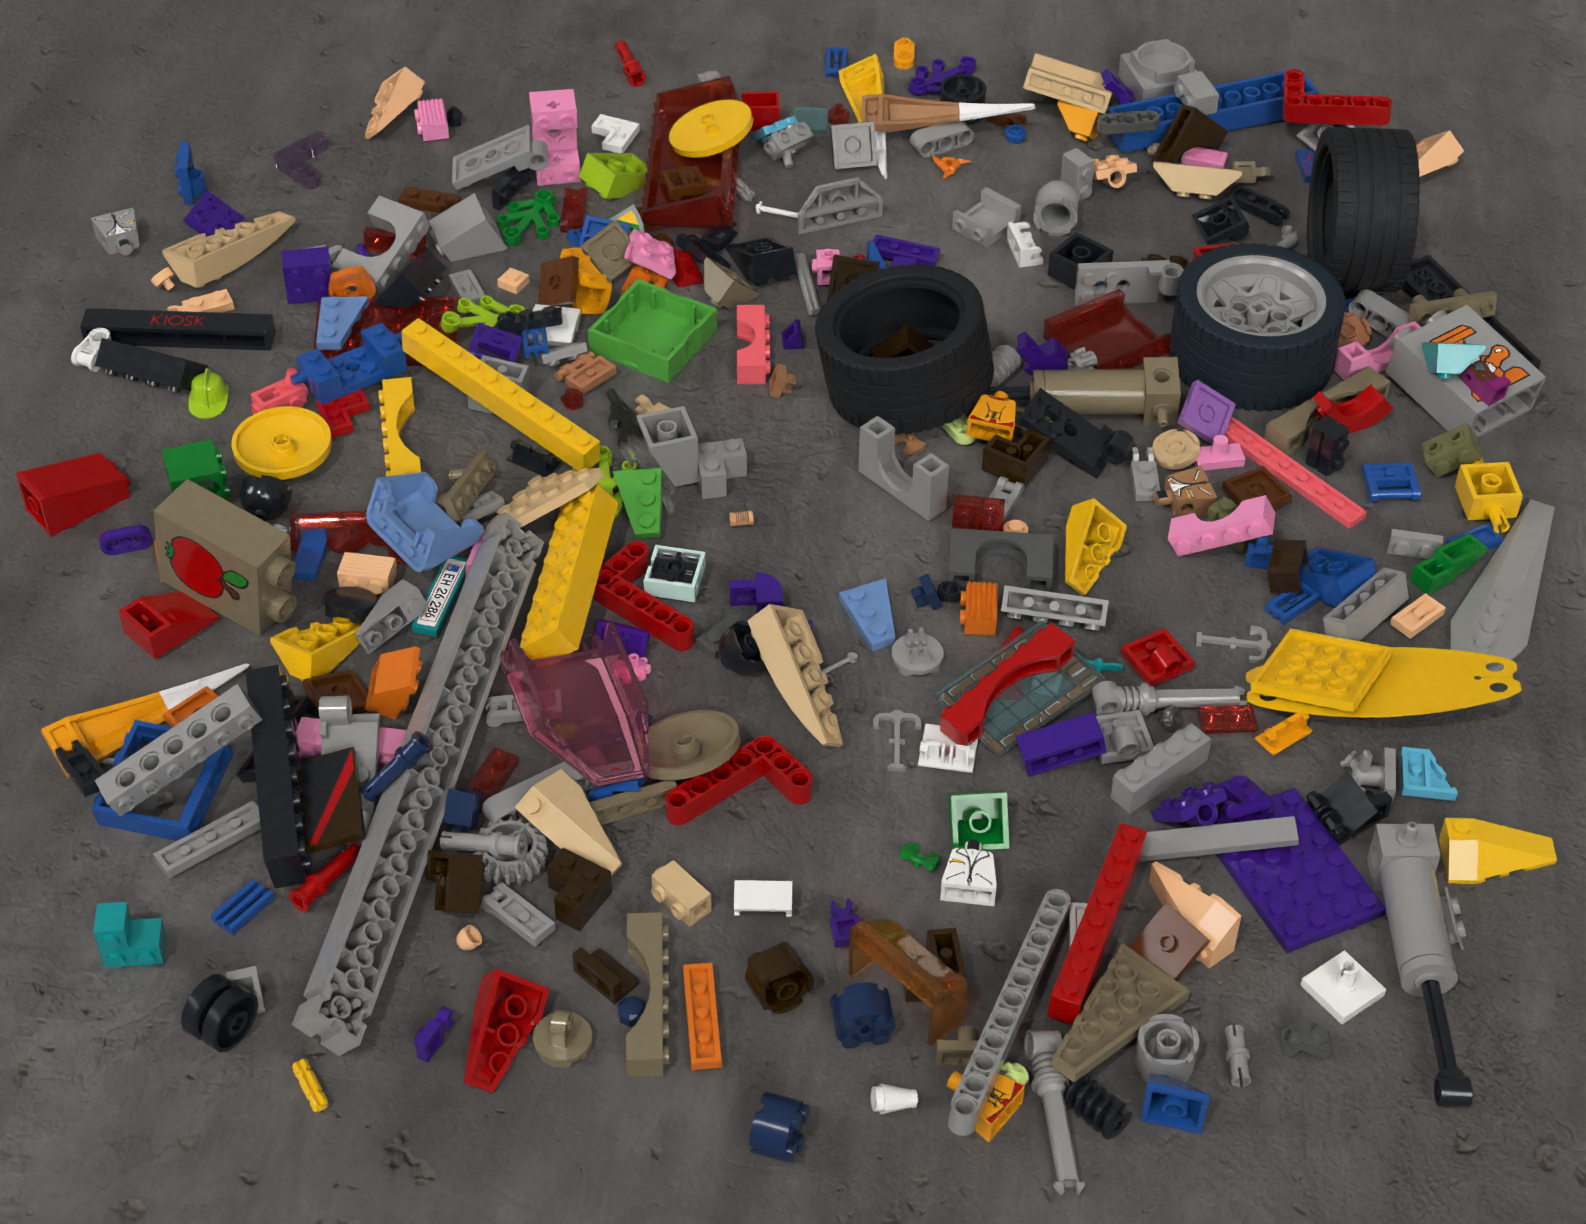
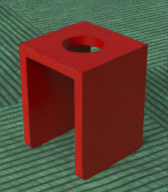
M779 91L741 93L742 102L750 108L753 116V125L750 131H757L764 126H770L780 121Z

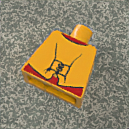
M1003 391L995 392L994 396L982 395L968 418L966 436L990 441L996 434L1013 441L1016 402L1008 399V395Z
M958 1071L953 1072L948 1079L947 1087L956 1091L963 1075ZM999 1074L975 1131L990 1142L1023 1104L1025 1086Z

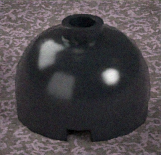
M250 475L244 478L242 482L240 501L245 511L263 521H267L281 516L286 511L291 500L292 490L288 491V484L278 478L262 475L261 479H254V475Z
M737 621L721 635L718 645L722 664L727 669L740 675L754 674L766 666L760 657L759 648L751 635V628L748 622Z

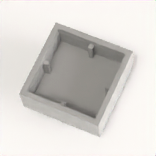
M1169 39L1147 42L1137 50L1131 51V53L1121 54L1118 76L1133 91L1136 101L1175 94L1178 75L1197 72L1194 67V59L1184 47L1170 42Z

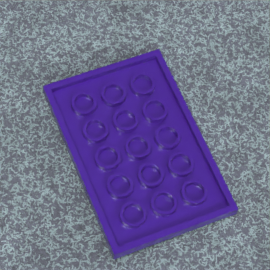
M1296 788L1270 796L1272 808L1236 819H1229L1224 814L1217 815V819L1212 825L1295 816L1299 845L1216 854L1286 953L1385 916L1386 909L1383 903L1337 842L1330 836L1327 829Z

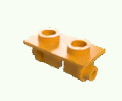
M1294 713L1275 726L1265 729L1254 740L1274 756L1313 732L1307 726L1309 715Z

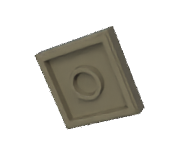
M616 219L580 246L583 253L590 256L591 262L599 272L606 275L608 282L634 264L624 258L625 251L630 243V237Z

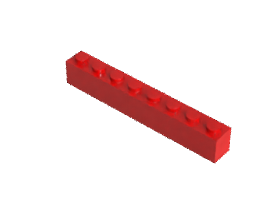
M1120 822L1052 991L1047 1017L1073 1025L1077 1015H1080L1142 858L1148 831Z

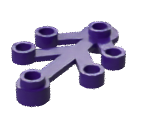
M964 56L960 59L958 67L943 73L941 72L944 71V60L935 59L932 61V76L927 80L925 78L928 77V68L926 66H918L916 68V77L911 79L908 84V90L916 96H921L927 92L940 93V86H935L936 84L941 85L945 78L952 75L973 74V71L976 69V59L971 56Z

